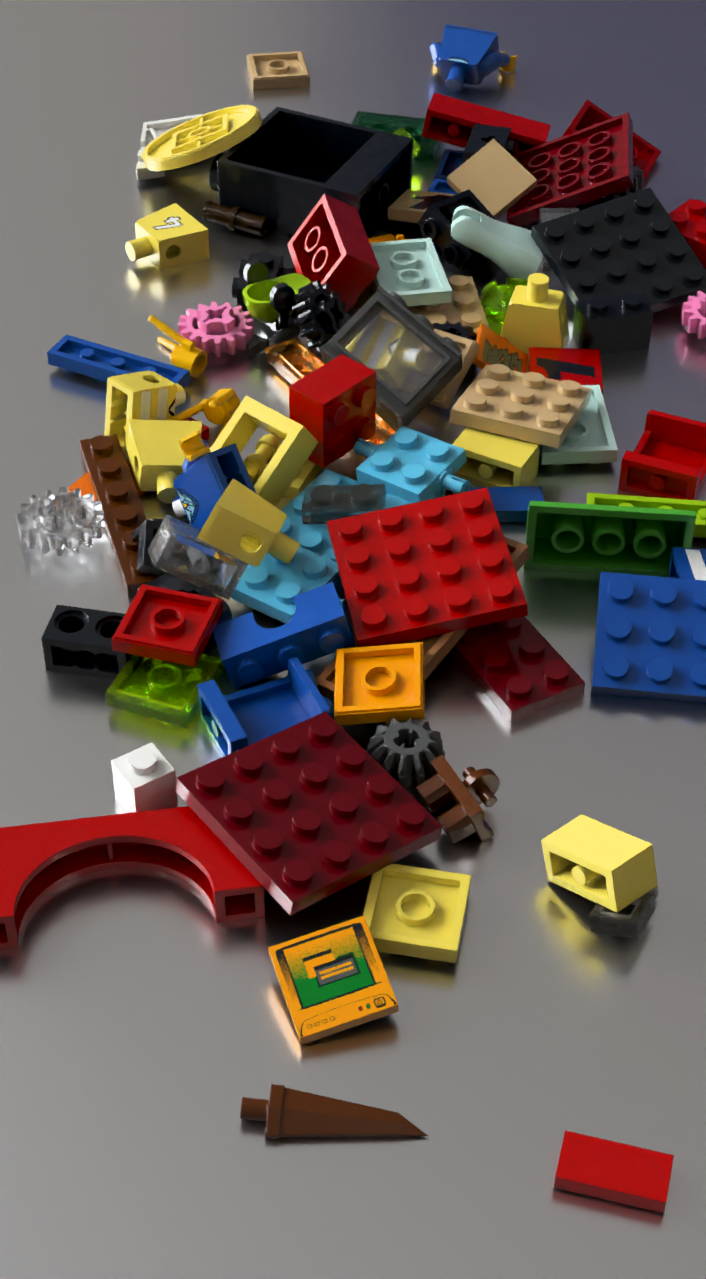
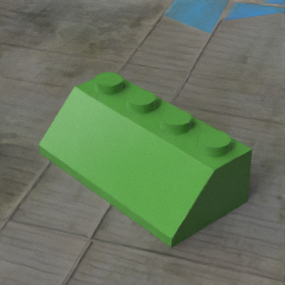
M529 501L525 545L529 547L530 558L525 562L524 569L600 574L602 571L667 577L672 548H691L696 511Z

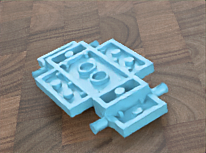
M401 426L382 444L376 445L360 438L354 445V452L357 455L367 457V459L355 469L357 481L326 469L281 510L287 515V518L280 531L301 543L289 565L269 553H266L259 567H254L231 555L229 560L230 567L243 572L228 586L231 598L286 624L291 620L296 611L293 596L333 582L344 613H346L348 607L346 600L341 599L344 592L328 533L327 521L445 496L446 489L454 493L469 491L470 481L455 476V472L467 462L465 449L405 426Z

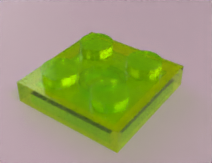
M206 654L201 655L196 667L132 655L106 691L107 705L187 728L199 710L197 684L213 679L217 682L223 673V663L220 658Z

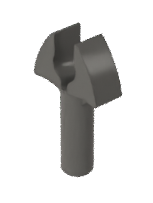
M291 323L269 339L254 334L249 342V360L251 361L259 354L260 365H269L285 360V347L283 346L300 334V327L295 323Z

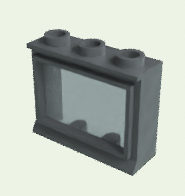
M379 286L377 288L378 291L327 343L320 347V353L324 364L343 354L376 371V407L381 409L383 406H386L396 415L397 426L399 428L401 426L407 427L462 369V351L451 338L445 337L443 339L434 331L432 323L421 314L416 316L408 310L406 302L397 293L392 291L389 294Z

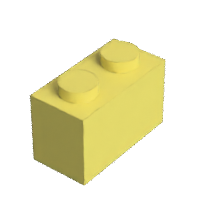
M466 427L452 444L465 449L467 461L455 472V476L469 480L470 483L482 487L529 486L538 474L540 444Z
M581 814L541 840L548 881L616 913L658 885L655 857L651 843Z

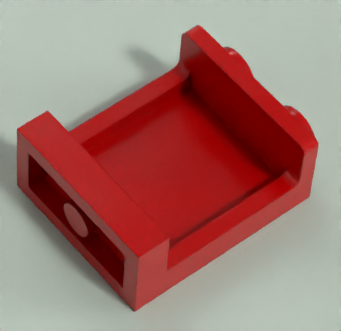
M649 410L646 415L644 433L633 452L626 450L622 458L618 490L645 497L697 500L706 481V423Z

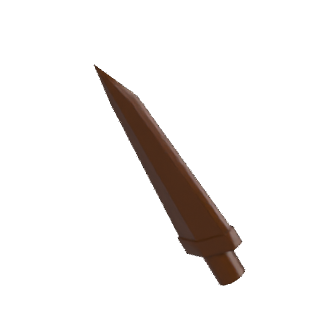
M271 1084L269 1100L243 1097L241 1103L240 1119L266 1122L265 1138L279 1139V1137L428 1136L398 1112L285 1088V1085Z

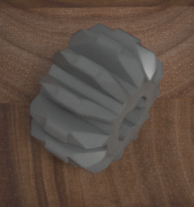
M411 717L407 722L403 723L392 718L389 726H377L374 737L370 738V743L368 744V754L404 789L412 786L417 790L416 787L436 774L431 761L440 755H443L445 758L440 732L431 731L429 722L415 724Z

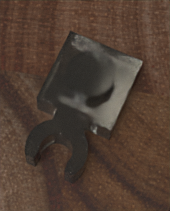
M658 885L618 913L596 903L589 914L591 931L611 934L620 938L638 939L655 911L654 899L657 898L659 893Z

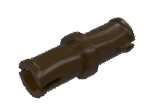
M207 201L203 207L202 212L208 213V215H202L203 221L226 226L231 232L240 230L261 238L267 233L269 226L263 224L269 223L268 217L245 212L239 206L231 208L213 203L212 201Z

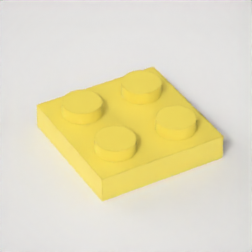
M393 863L373 873L363 915L377 951L456 963L470 893L471 875Z

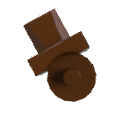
M443 755L432 760L431 764L436 774L416 788L432 814L451 801L455 803L456 806L437 817L452 843L454 844L476 832L482 842L493 836L494 833L485 821L484 811L479 804L483 803L486 807H491L497 802V798L494 795L500 785L497 775L491 769L485 768L476 771L474 767H468L463 771L465 780L462 782Z

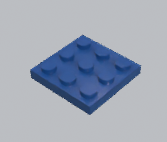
M601 571L591 693L706 704V581Z

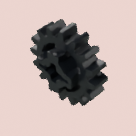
M317 280L297 289L298 293L293 296L297 305L292 306V310L296 313L295 324L302 328L301 338L307 337L308 348L316 347L317 355L321 356L320 347L327 343L352 317L345 313L346 303H340L338 292L336 290L330 292L328 283L322 285L320 280Z

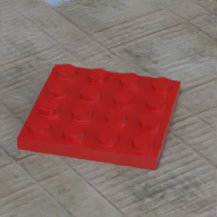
M487 487L327 521L328 533L358 647L398 644L528 616L527 602Z

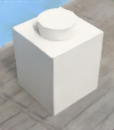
M152 742L111 760L115 799L126 813L178 807L177 793L175 791V769Z

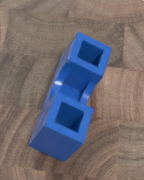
M333 582L293 596L296 606L295 614L290 621L280 627H260L252 612L216 625L213 633L221 661L234 690L288 670L289 658L297 656L301 664H305L336 652V649L356 645Z

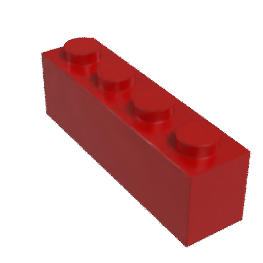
M434 93L427 109L421 136L465 148L474 124L511 128L510 140H515L514 154L546 143L551 125Z

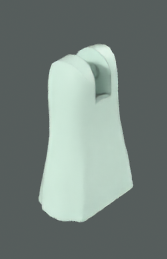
M462 205L454 210L451 224L452 238L469 249L489 258L520 285L527 284L528 276L536 273L543 259L542 252L531 237V230L500 222L469 206Z

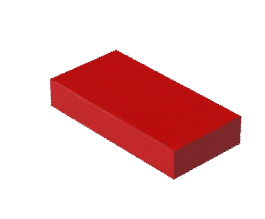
M565 1130L554 1188L664 1213L674 1155Z

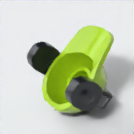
M259 259L249 261L243 271L245 282L248 285L242 292L243 301L248 312L254 319L269 326L272 331L288 327L289 316L293 313L292 306L296 305L293 296L298 293L297 289L311 283V281L299 273L269 279L268 268Z

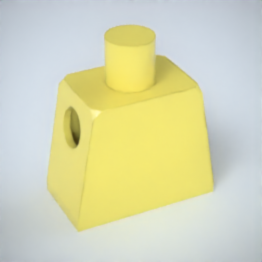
M542 273L529 275L527 286L518 285L514 289L500 336L507 338L509 343L525 354H529V347L567 348L569 328L565 294L562 291L549 289V277Z
M129 419L126 450L137 486L140 490L157 491L159 501L166 504L173 502L174 498L178 496L173 485L174 479L183 473L182 465L186 458L179 445V440L198 430L201 433L202 421Z
M234 478L217 501L197 536L198 539L254 567H259L266 553L289 565L301 543L280 531L287 515Z

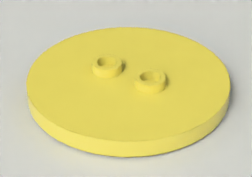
M237 105L209 112L184 122L160 135L147 145L142 153L145 166L150 171L173 170L222 153L244 141L259 129L262 124L260 112L257 107L252 105Z

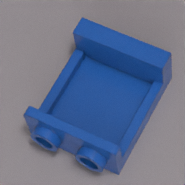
M297 656L288 659V674L286 677L223 696L214 679L197 684L199 716L222 757L323 712H326L334 719V707L328 697H322L313 672L310 669L305 670Z

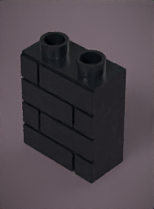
M276 107L262 120L261 126L255 133L233 146L226 153H219L215 157L210 168L209 184L213 191L219 193L220 205L231 208L239 206L245 212L268 217L269 223L263 224L269 226L267 231L285 236L292 234V237L325 193L356 208L367 237L370 238L389 220L388 207L407 189L411 190L413 138Z

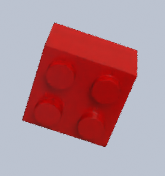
M341 354L289 386L290 419L303 425L319 442L308 460L325 468L354 449L356 441H359L360 438L367 441L375 435L376 371Z

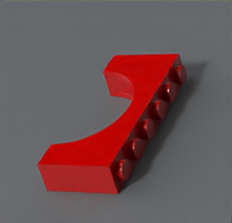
M189 806L0 828V950L19 948L20 935L25 920L33 908L54 889L77 877L115 868L151 869L182 879L192 885L206 898L214 912L216 923L265 917L264 887Z

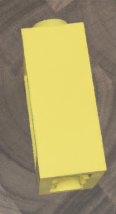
M245 396L210 450L213 452L235 443L239 453H241L257 427L282 439L283 443L254 485L256 494L276 507L319 442L303 425Z

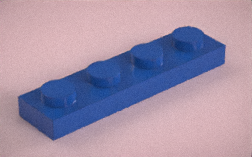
M65 335L47 352L49 365L93 377L100 381L107 382V378L111 376L149 370L174 383L180 384L183 389L190 383L189 370L69 335Z

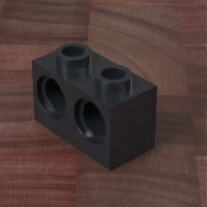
M57 605L41 638L46 670L129 681L139 656L113 651L111 641L125 614Z

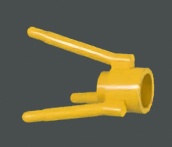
M149 316V322L178 343L177 345L163 337H159L157 340L158 343L172 350L170 362L176 367L189 370L191 377H199L206 368L208 354L195 347L194 342L184 338L155 316Z
M220 389L209 399H203L197 405L167 420L183 421L202 411L208 421L222 425L217 436L218 438L239 407L240 400L234 389Z

